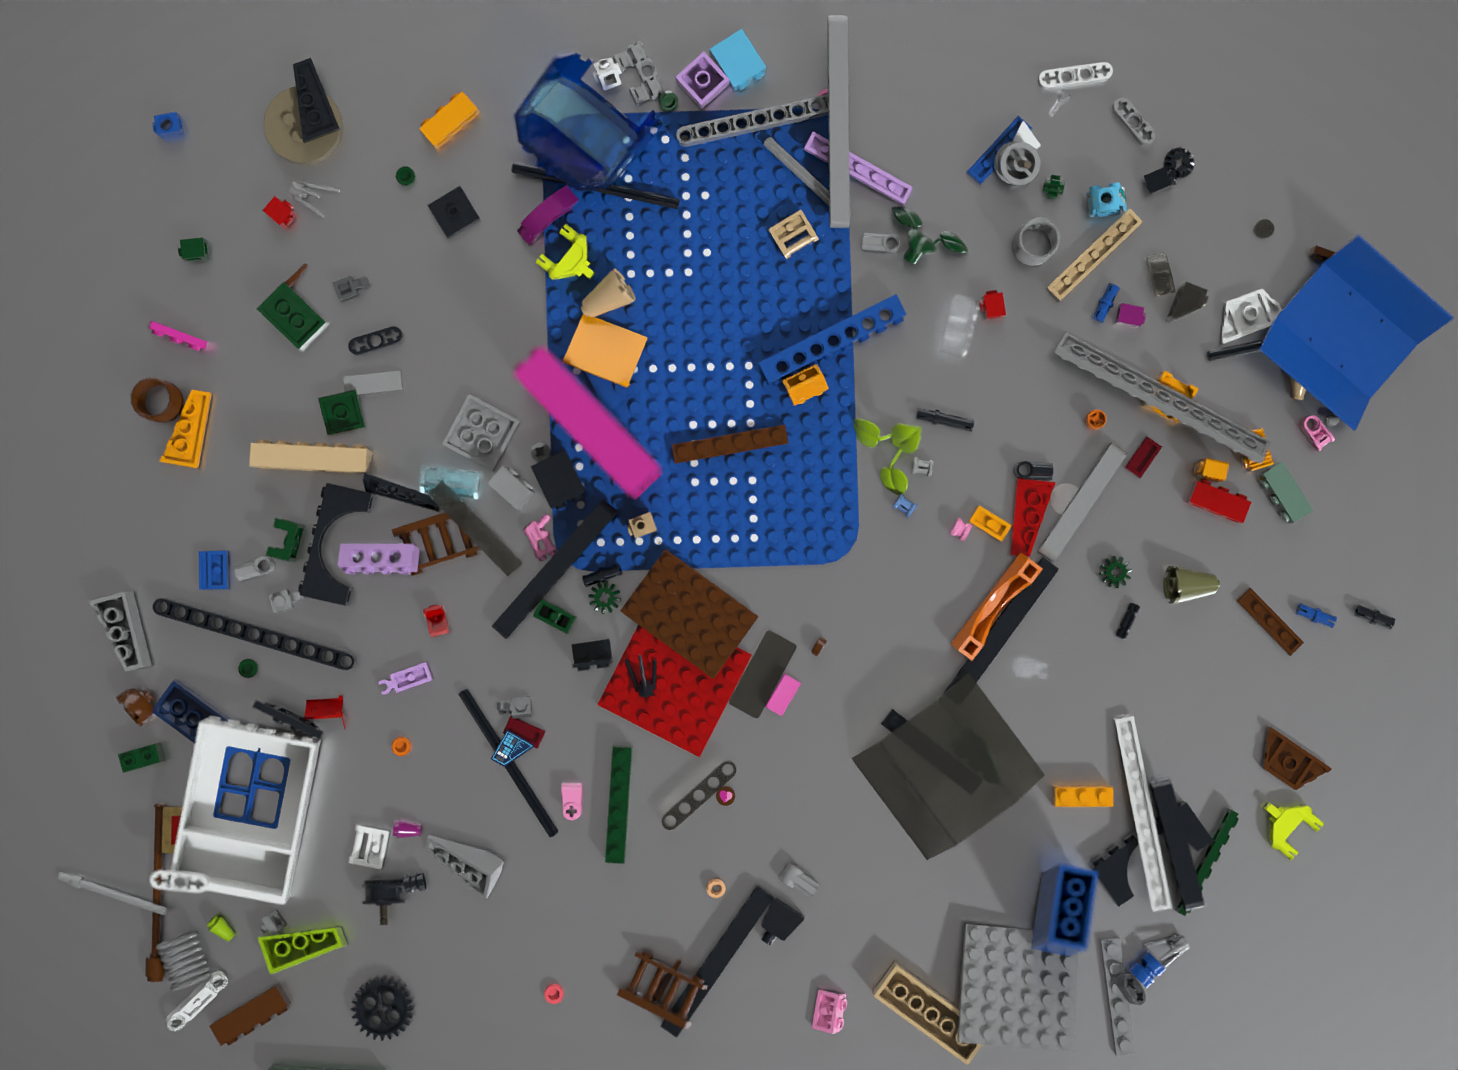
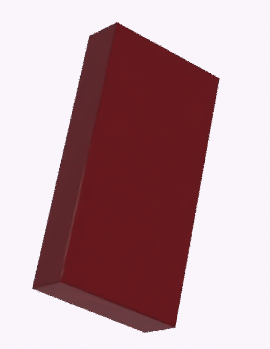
M1146 436L1124 468L1140 479L1162 446Z
M512 715L503 731L505 734L509 730L534 744V748L537 749L546 732L521 719H513Z

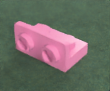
M818 990L812 1029L831 1034L840 1032L844 1025L843 1012L847 1007L846 994Z

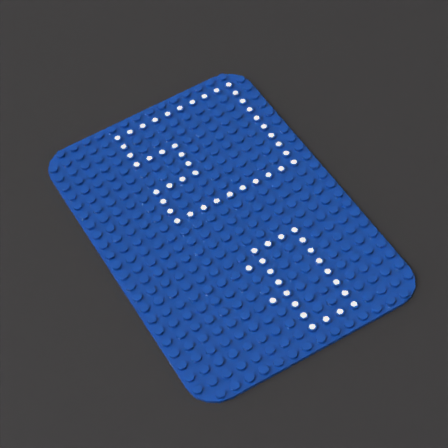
M794 108L792 110L793 114L796 116H799L803 113L802 109L800 108ZM811 108L813 111H820V109ZM759 109L578 114L563 118L553 125L546 135L542 150V168L680 199L679 208L673 209L567 185L579 201L570 211L560 216L544 230L545 256L555 264L559 263L572 247V242L559 234L560 230L564 229L563 226L568 224L577 233L585 234L587 236V258L590 263L588 268L595 273L591 280L583 274L580 277L576 275L552 280L549 278L548 272L545 271L548 353L554 359L557 358L563 362V358L583 315L581 306H583L582 301L611 270L617 269L624 276L627 286L630 285L634 292L636 300L633 303L595 317L648 337L630 380L634 390L612 413L625 427L624 431L660 467L663 473L635 500L550 413L551 456L566 450L586 490V493L583 494L584 498L573 502V500L565 502L567 506L559 510L552 509L553 536L557 551L603 499L618 511L610 523L573 563V567L596 572L599 568L604 569L619 563L622 571L650 570L665 549L692 569L822 565L842 558L849 553L856 542L859 528L856 432L853 425V420L856 419L853 347L843 352L841 349L834 352L835 356L828 360L822 358L817 361V365L829 389L821 395L814 396L803 404L795 406L790 400L783 382L776 386L773 383L768 385L758 365L759 362L852 316L850 229L830 228L829 206L763 144L768 137H771L829 191V164L803 150L812 132L828 139V115L689 147H683L678 144L676 133L679 128ZM775 112L773 115L777 120L784 118L782 112ZM757 116L755 118V122L758 124H763L765 122V118L763 116ZM744 120L736 122L738 128H744L747 125ZM721 124L717 129L719 132H726L728 127ZM702 128L698 133L700 136L705 137L709 134V131ZM682 133L680 135V139L683 141H687L691 137L689 133ZM543 180V201L566 185ZM802 210L819 240L816 242L812 241L792 253L791 257L785 259L768 229ZM805 230L785 242L784 245L787 248L809 234ZM853 328L845 330L847 337H853ZM834 336L829 337V345H838V339ZM813 345L810 348L814 355L821 353V348L818 345ZM795 354L793 360L800 364L804 361V356L802 354ZM779 362L776 365V369L779 372H784L787 370V365ZM564 364L600 402L585 371ZM806 366V367L800 369V371H803L804 369H807L808 367ZM780 425L786 426L789 444L675 464L672 444ZM651 512L657 531L639 538H635L634 535L630 536L627 525L630 524L629 520Z

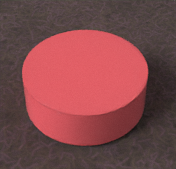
M550 984L544 992L546 1001L551 1004L559 1003L564 996L563 988L558 984Z

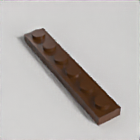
M780 425L672 444L675 464L789 443L786 426Z

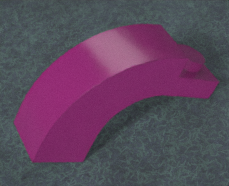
M566 185L538 205L520 223L521 226L517 232L528 245H531L552 222L570 211L579 199Z

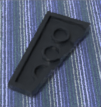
M308 58L293 64L303 143L339 131L340 128L312 59Z
M367 473L364 474L363 484L365 492L433 511H440L441 499H438L436 495L424 494L415 489H410Z

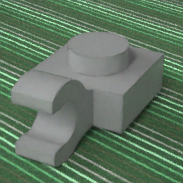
M288 589L269 595L274 613L294 608L292 602L304 599L305 597L300 596L301 591L290 594Z

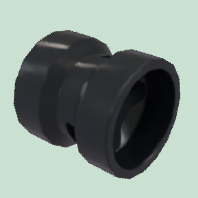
M423 871L417 872L415 876L411 874L403 875L407 894L413 893L417 889L419 891L427 889Z

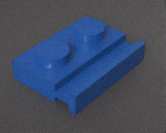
M199 551V590L229 589L228 551Z

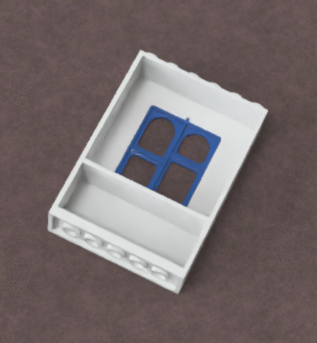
M209 716V718L199 723L171 871L205 874L209 879V886L205 889L208 891L285 905L291 895L321 740L316 739V737L310 734H305V737L298 736L297 732L287 730L283 733L278 732V729L274 727L262 729L259 728V725L253 723L241 725L240 721L229 719L228 722L220 721V717ZM244 752L252 759V771L248 787L230 785L225 781L229 760L235 753ZM275 758L283 764L284 774L282 783L276 784L259 779L260 767L265 760ZM257 789L279 793L273 823L256 821L251 818ZM224 792L240 794L246 797L242 817L220 813ZM182 876L175 877V884L184 886L185 879ZM189 877L188 887H190L191 883L198 884L199 888L204 885V882H201V878L194 882L191 881L192 877Z

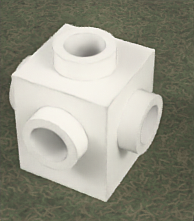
M611 57L602 59L594 64L596 70L593 72L596 83H601L604 91L622 84L619 75L622 74L618 63L614 64Z

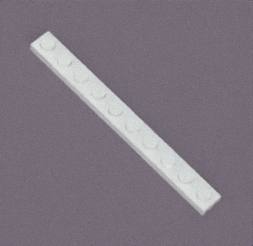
M1134 716L1115 719L1152 912L1171 909L1172 906Z

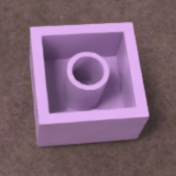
M704 51L675 77L676 83L701 110L730 85V79Z

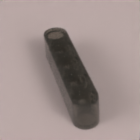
M725 760L663 815V827L667 830L677 828L734 777L737 771L735 763L731 760ZM724 765H732L733 772L725 774L722 771ZM711 777H716L719 780V784L716 787H711L708 784V780ZM702 790L705 796L703 799L697 800L694 797V792ZM682 803H688L690 810L684 813L680 811L679 806ZM673 816L676 819V823L671 826L667 825L665 818Z

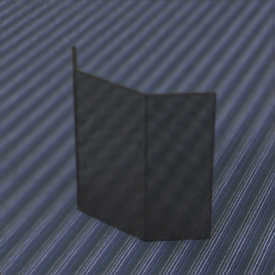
M969 673L940 698L891 734L851 758L926 860L961 843L1015 804L1045 776Z

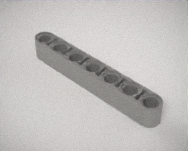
M1113 442L1108 445L1039 547L1038 552L1053 562L1058 558L1125 459L1126 451Z

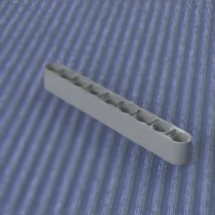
M828 94L683 126L676 133L677 142L680 146L689 147L827 116ZM817 103L821 106V110L813 111L811 105ZM796 107L803 111L799 116L794 115L792 112ZM775 112H782L784 118L777 120L773 115ZM757 116H763L765 118V122L763 124H758L755 122V118ZM744 120L747 125L744 128H738L736 122ZM724 124L728 127V130L726 132H719L717 127ZM702 128L709 131V134L705 137L700 136L698 133ZM682 133H689L691 137L689 140L683 141L680 139V135Z

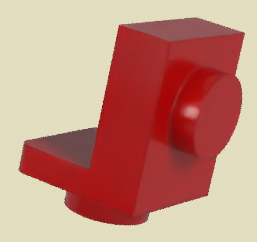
M431 605L423 609L430 637L450 633L446 612L442 605Z

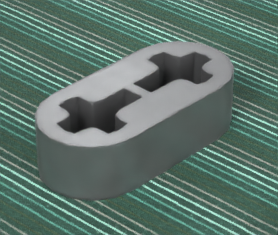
M1126 973L1119 975L1117 984L1127 1001L1132 1005H1142L1146 1000V993L1135 976Z

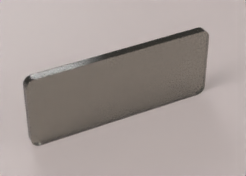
M770 630L766 631L730 697L729 704L754 718H759L797 648L796 644Z

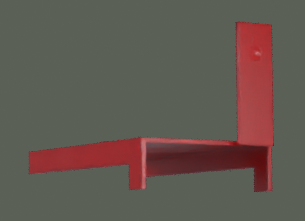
M338 695L339 698L306 700L304 720L342 717L344 729H346L345 718L342 712V695Z

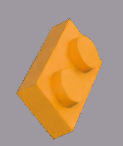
M978 505L968 521L1000 542L1003 541L1012 526Z

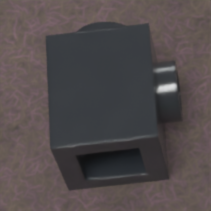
M1163 167L1144 175L1150 194L1158 193L1177 185L1175 181L1177 180L1176 173L1170 167Z

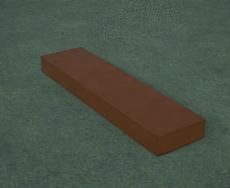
M1248 588L1236 600L1289 656L1304 643L1251 588Z

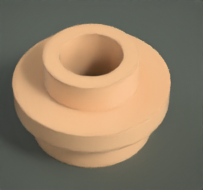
M712 879L708 882L706 890L712 898H719L725 893L726 887L722 880ZM718 885L720 889L719 891H713L712 887Z

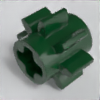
M1051 174L1050 179L1045 178L1043 192L1048 193L1047 198L1056 199L1058 195L1063 194L1065 181L1060 180V175Z

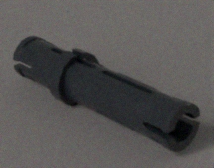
M918 407L916 419L929 421L934 425L942 424L970 432L973 430L975 420L939 412L940 410L933 411Z

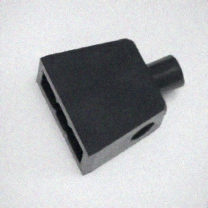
M774 896L761 923V927L767 930L761 940L770 946L776 937L785 941L805 919L804 915Z

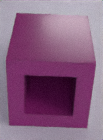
M1121 303L1118 305L1115 324L1139 328L1141 324H1144L1146 313H1143L1144 307Z

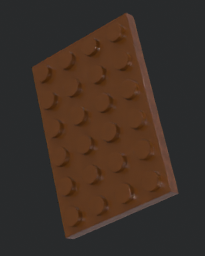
M666 549L620 610V612L712 679L715 678L759 617Z

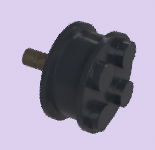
M403 879L365 880L364 884H362V888H365V900L362 901V904H376V906H380V925H388V905L405 903V900L402 899V887L405 886Z

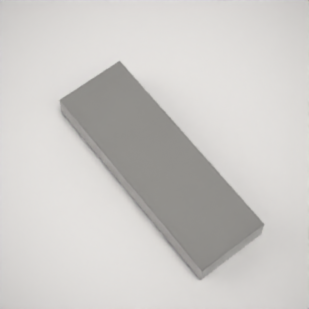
M401 371L343 377L344 391L356 389L358 395L403 390Z

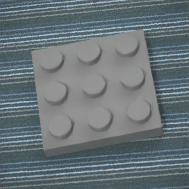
M468 394L442 445L494 471L520 421Z

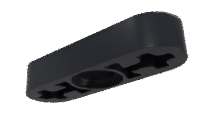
M391 326L351 339L348 348L352 354L357 356L399 344L403 340V332L398 327ZM393 330L396 333H399V335L396 336L397 340H394L393 338L386 339L388 343L385 344V338L382 335V333H385V336L392 335L391 331ZM379 336L381 338L380 345L372 346L371 338ZM367 338L369 349H367V346L360 347L359 352L353 349L355 342L363 344L365 343L364 339Z

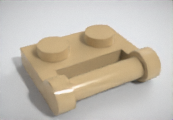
M802 210L768 229L785 259H788L792 253L812 241L816 242L819 240ZM806 230L809 235L786 248L784 245L785 242Z

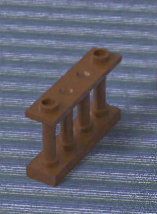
M467 506L391 529L393 536L402 539L403 544H411L409 538L411 532L418 531V534H421L429 562L418 565L417 572H410L411 576L423 573L422 569L464 555H466V558L477 555L476 551L481 550L480 546H472L464 521L465 515L469 514ZM454 519L455 522L457 521L466 549L458 553L454 552L446 527L447 521ZM433 525L439 528L447 556L436 559L428 534V527Z
M647 951L642 953L636 952L634 956L641 959L630 986L619 988L617 995L683 1029H689L692 1021L687 1019L690 1006L698 989H707L708 985L704 984V980L697 976L692 978L653 959L654 955ZM648 963L658 967L646 995L644 994L642 997L637 994L636 989ZM666 971L675 977L663 1003L658 1005L653 1002V997ZM681 980H684L692 985L680 1012L678 1011L676 1014L670 1011V1005Z

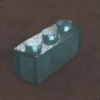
M422 466L419 481L420 492L478 498L480 472Z

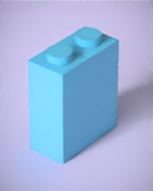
M743 29L710 48V54L717 66L730 79V86L733 91L737 89L741 91L749 85L748 82L753 79L757 81L765 75L766 66Z

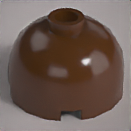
M131 688L116 697L119 704L122 703L124 705V710L140 727L151 718L154 708L151 703L153 698L147 691L143 693L139 689Z

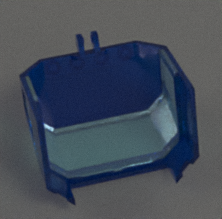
M573 50L556 55L515 112L517 138L524 151L529 154L532 153L537 157L538 163L536 166L538 168L548 166L545 174L548 176L553 174L558 178H562L567 182V186L570 189L577 190L578 192L605 189L616 184L619 178L649 144L663 123L660 119L654 118L656 113L652 110L640 127L582 80L594 60L590 58L584 60L580 58V53Z

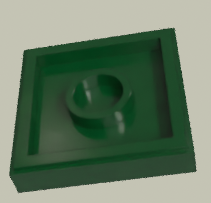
M356 389L318 398L327 435L365 427Z

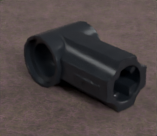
M1022 461L1014 466L1013 473L1018 479L1052 480L1053 463ZM1021 465L1027 467L1026 475H1022L1019 472Z

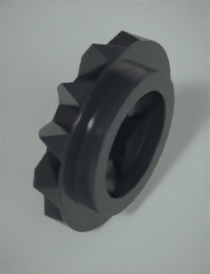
M1181 147L1170 150L1164 159V167L1173 169L1177 178L1188 176L1193 171L1195 165L1194 155L1188 149ZM1184 157L1183 164H1185V166L1181 165L1180 167L1175 169L1177 164L1175 159L1179 160L1180 158Z

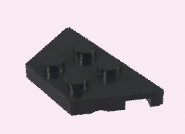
M255 700L253 708L272 716V720L279 724L287 723L291 725L290 729L300 733L303 731L318 739H321L323 731L319 730L320 728L314 722L308 719L304 720V717L281 706L266 702L264 704L258 700Z

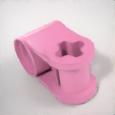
M1305 416L1300 420V430L1317 452H1320L1327 443L1335 440L1332 433L1317 416ZM1309 419L1313 421V428L1311 430L1307 427Z
M562 783L563 815L568 820H575L582 813V783ZM571 806L577 809V813L571 816V813H568V809Z

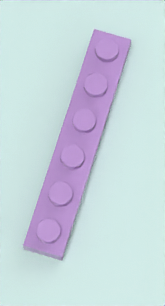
M812 132L803 150L829 164L828 139ZM849 152V176L899 204H905L913 187Z

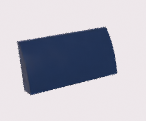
M178 679L172 681L153 708V713L194 744L196 743L199 723L209 718V716L220 717V721L228 722L231 719Z

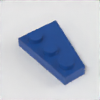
M585 372L601 404L609 412H612L634 390L631 384L626 388Z

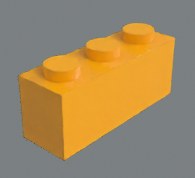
M462 91L460 94H454L446 106H440L431 119L426 118L421 123L419 129L435 149H438L479 113V110Z
M1110 785L1052 786V805L1055 807H1113V787Z

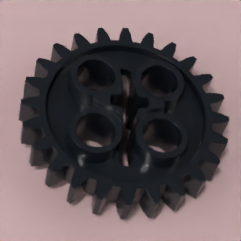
M382 976L380 982H378L377 978H374L373 984L367 981L366 987L361 986L359 988L362 993H355L358 999L352 1000V1003L356 1005L351 1008V1011L356 1012L352 1019L358 1018L355 1026L361 1025L360 1032L366 1030V1037L372 1033L373 1040L378 1035H380L381 1041L384 1040L385 1035L391 1040L392 1033L398 1037L400 1035L399 1030L403 1032L406 1030L403 1024L410 1025L411 1022L407 1018L413 1017V1014L409 1012L414 1010V1006L409 1005L413 1002V999L407 998L411 993L410 991L404 993L405 985L398 987L399 980L393 984L391 977L387 982H385L384 976ZM377 992H380L381 994V1001L377 995ZM385 993H392L394 1000L388 1001L385 998ZM369 997L373 998L375 1006H369L366 999ZM381 1004L383 1007L387 1008L385 1012H383V1010H379ZM396 1011L399 1014V1019H392L390 1012ZM373 1016H377L380 1019L381 1023L379 1025L372 1023L371 1018Z

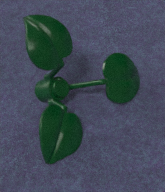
M895 206L891 208L895 218L901 224L913 228V230L908 232L909 247L903 255L908 262L916 264L922 254L935 252L937 249L936 244L939 242H943V245L949 250L968 253L966 245L956 234L942 231L940 233L941 238L933 242L930 238L917 231V227H921L922 221L915 212L905 207Z

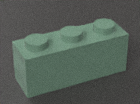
M1279 462L1259 474L1261 485L1264 489L1269 490L1271 501L1274 505L1279 506L1281 509L1280 514L1286 522L1294 523L1313 511L1283 462Z

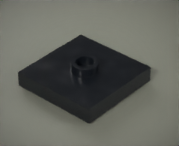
M461 186L427 205L447 238L452 237L480 220Z

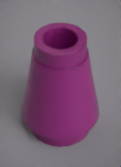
M401 819L399 821L394 820L393 836H397V838L420 836L421 825Z

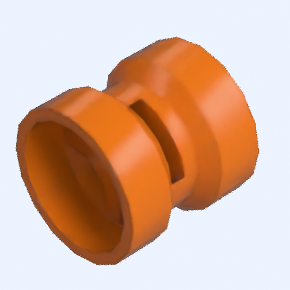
M1101 410L1089 412L1085 416V425L1091 430L1102 428L1107 419L1105 413Z

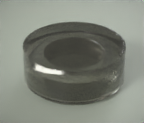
M1262 219L1255 224L1254 233L1260 239H1267L1274 233V225L1270 220Z

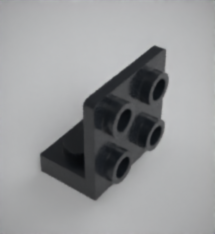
M610 639L571 644L574 659L572 667L577 668V671L589 670L592 665H596L597 668H605L609 666V663L613 662Z

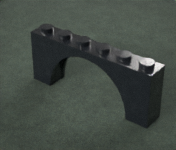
M326 483V487L323 486L321 490V498L323 500L322 504L318 505L316 516H318V521L312 528L314 538L313 542H310L307 554L310 555L308 561L304 563L303 572L305 576L304 580H301L299 583L298 591H301L300 596L348 606L352 587L340 583L329 573L322 558V542L328 528L340 517L354 512L370 513L374 494Z
M1177 801L1187 841L1194 850L1199 851L1214 840L1188 803ZM1157 815L1155 816L1157 835L1163 833ZM1137 833L1123 839L1124 843L1119 846H1112L1108 849V854L1104 857L1099 856L1092 861V865L1089 866L1092 871L1098 872L1097 879L1118 907L1134 897L1128 883L1127 867L1132 852L1139 845Z

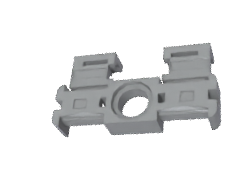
M642 40L637 41L634 45H628L626 51L613 57L615 63H618L621 73L626 70L627 66L631 65L633 67L635 64V69L642 83L637 88H629V92L636 106L648 99L654 101L664 92L657 78L659 73L651 57L647 58L644 52ZM643 66H649L652 69V73L645 75L641 69Z

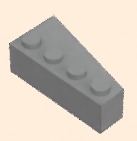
M121 592L89 601L91 607L97 613L96 617L106 631L105 634L108 640H111L114 651L124 670L132 671L152 666L134 592Z

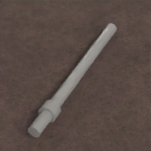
M62 872L58 875L59 880L70 883L73 887H82L161 915H165L167 912L165 907L83 880V877L71 876Z

